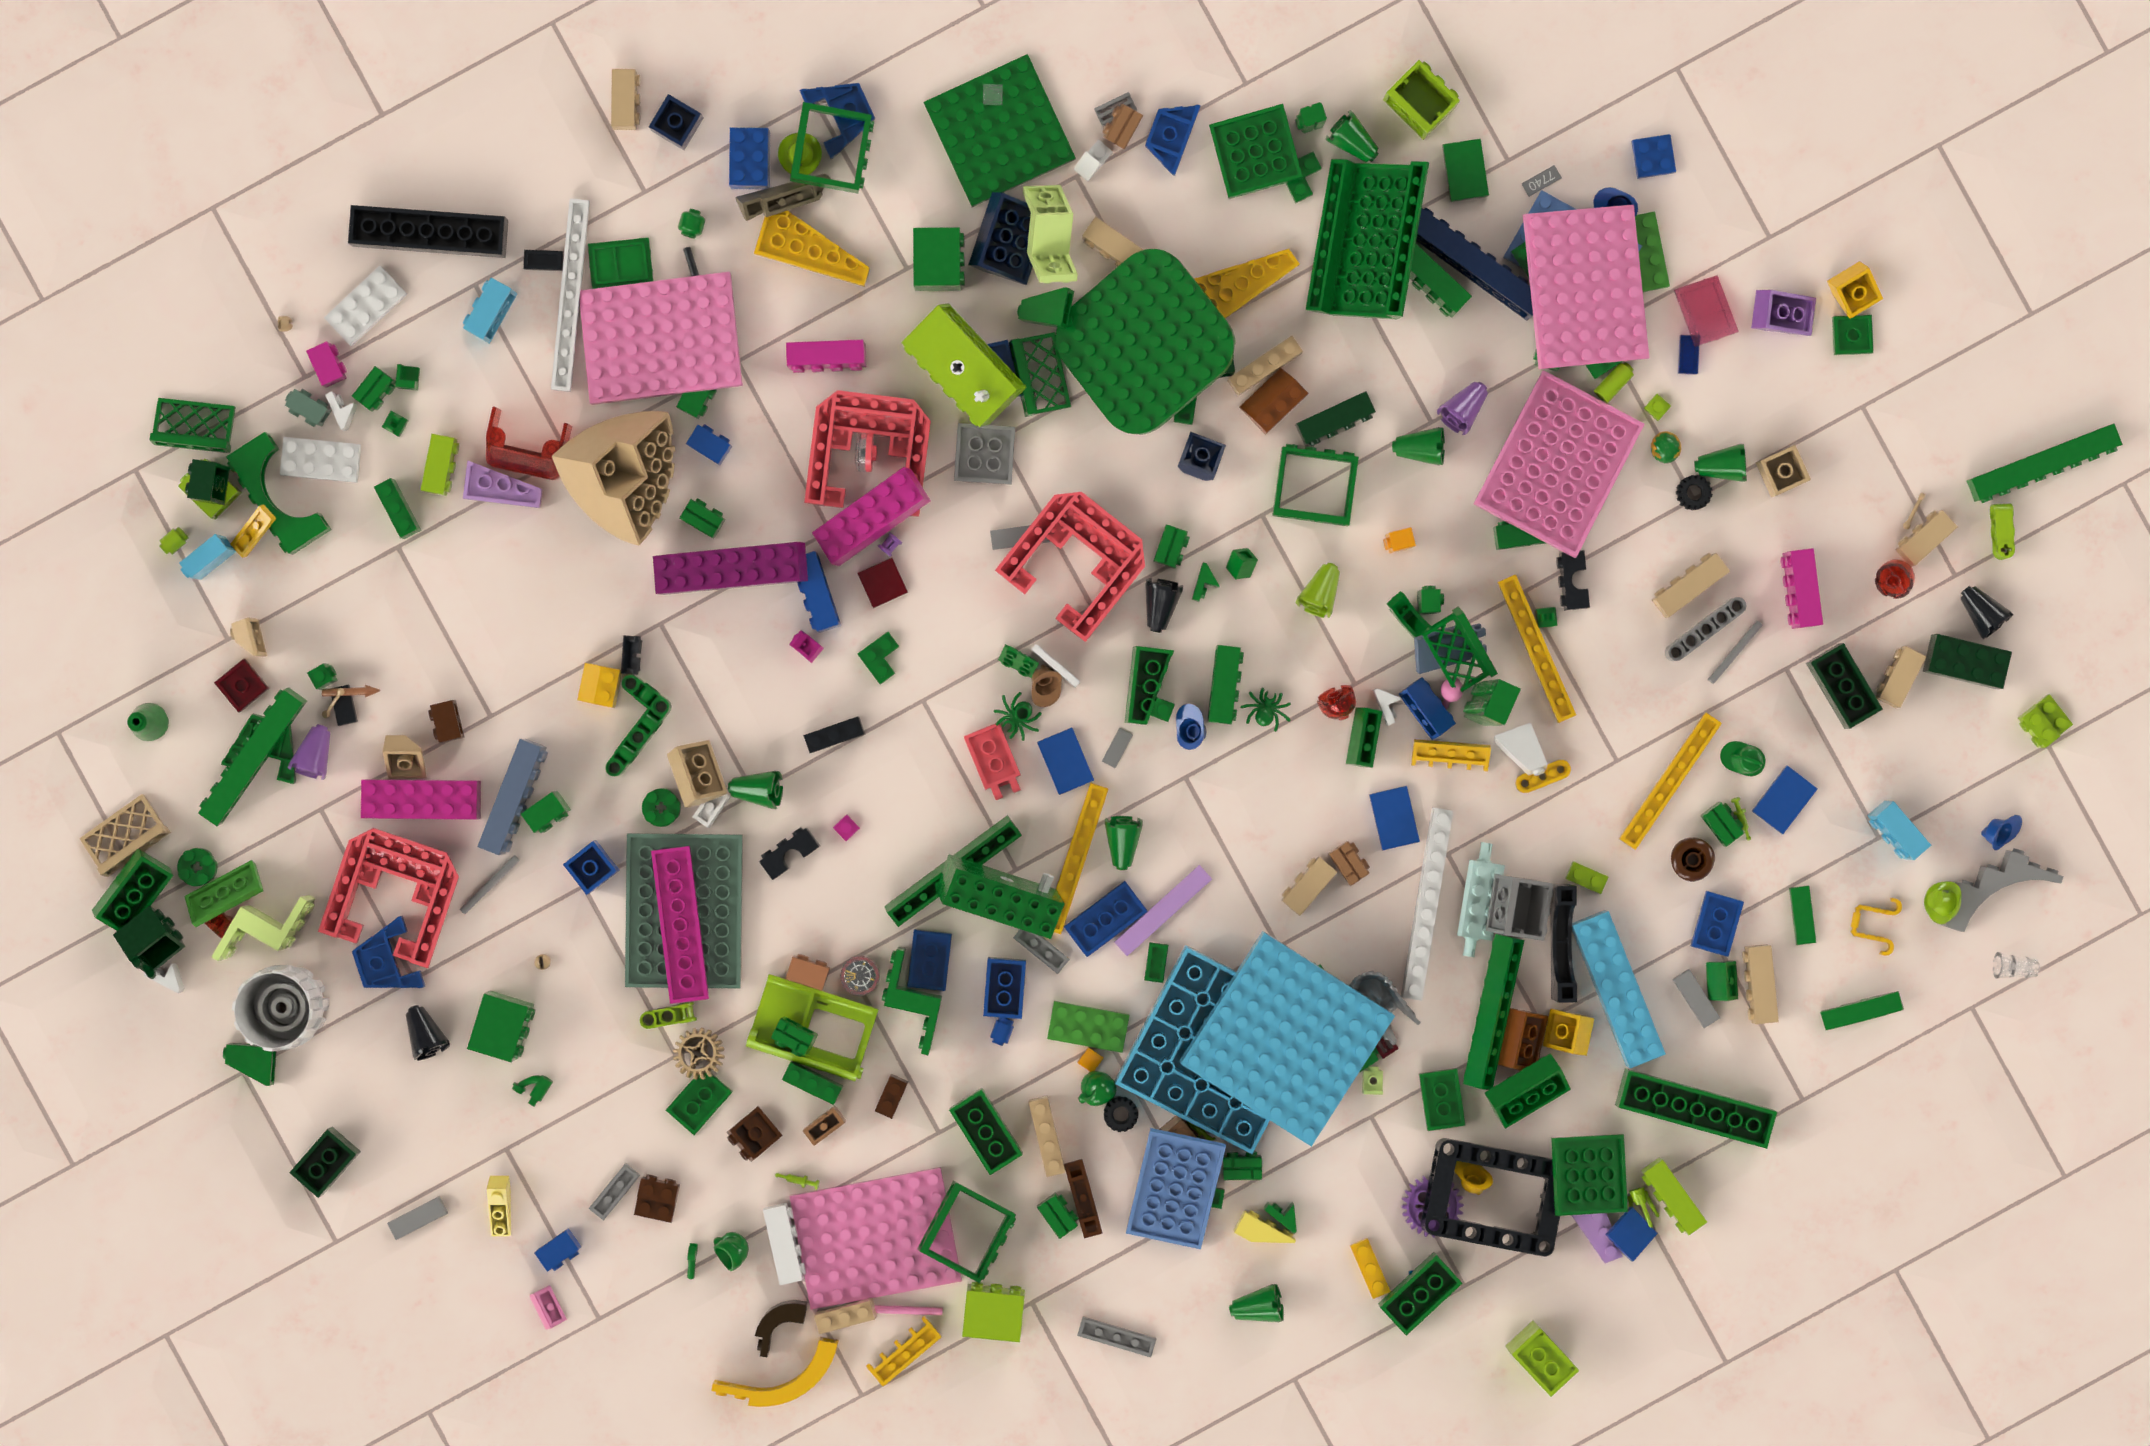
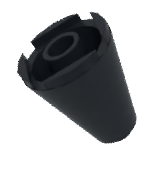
M1148 578L1145 583L1147 626L1151 628V631L1161 633L1162 630H1166L1182 594L1183 585L1178 587L1177 582L1165 579H1157V582H1152V578Z
M1968 586L1961 592L1963 596L1960 599L1982 639L1989 637L2002 626L2004 621L2007 622L2014 615L2010 610L1976 586L1972 588Z
M415 1005L408 1009L406 1020L414 1060L421 1061L431 1058L440 1049L443 1052L450 1047L449 1040L424 1007Z

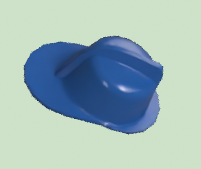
M1603 188L1597 192L1593 200L1594 208L1634 205L1635 216L1638 212V204L1635 198L1616 188Z
M1189 703L1181 706L1176 714L1177 741L1181 747L1187 750L1199 747L1207 733L1201 710L1196 705Z
M2014 815L2006 820L1993 819L1981 831V835L1992 844L1994 850H1999L2019 833L2022 826V818L2019 815Z

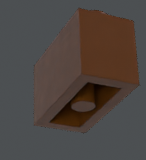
M456 700L430 705L431 710H428L430 720L434 721L433 735L435 740L443 743L464 738Z
M891 1074L875 1112L892 1119L909 1081Z

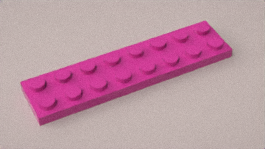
M690 846L652 850L651 855L670 1004L709 999Z

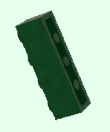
M1367 391L1302 420L1296 423L1295 426L1304 445L1310 444V447L1319 444L1321 442L1320 439L1325 436L1329 439L1338 435L1337 431L1342 428L1346 431L1355 427V422L1362 420L1364 423L1372 419V415L1376 411Z

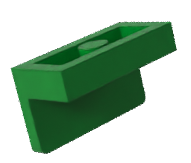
M1736 961L1707 962L1706 972L1709 1001L1738 999Z

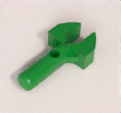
M690 1243L688 1248V1279L695 1278V1262L698 1251V1244Z

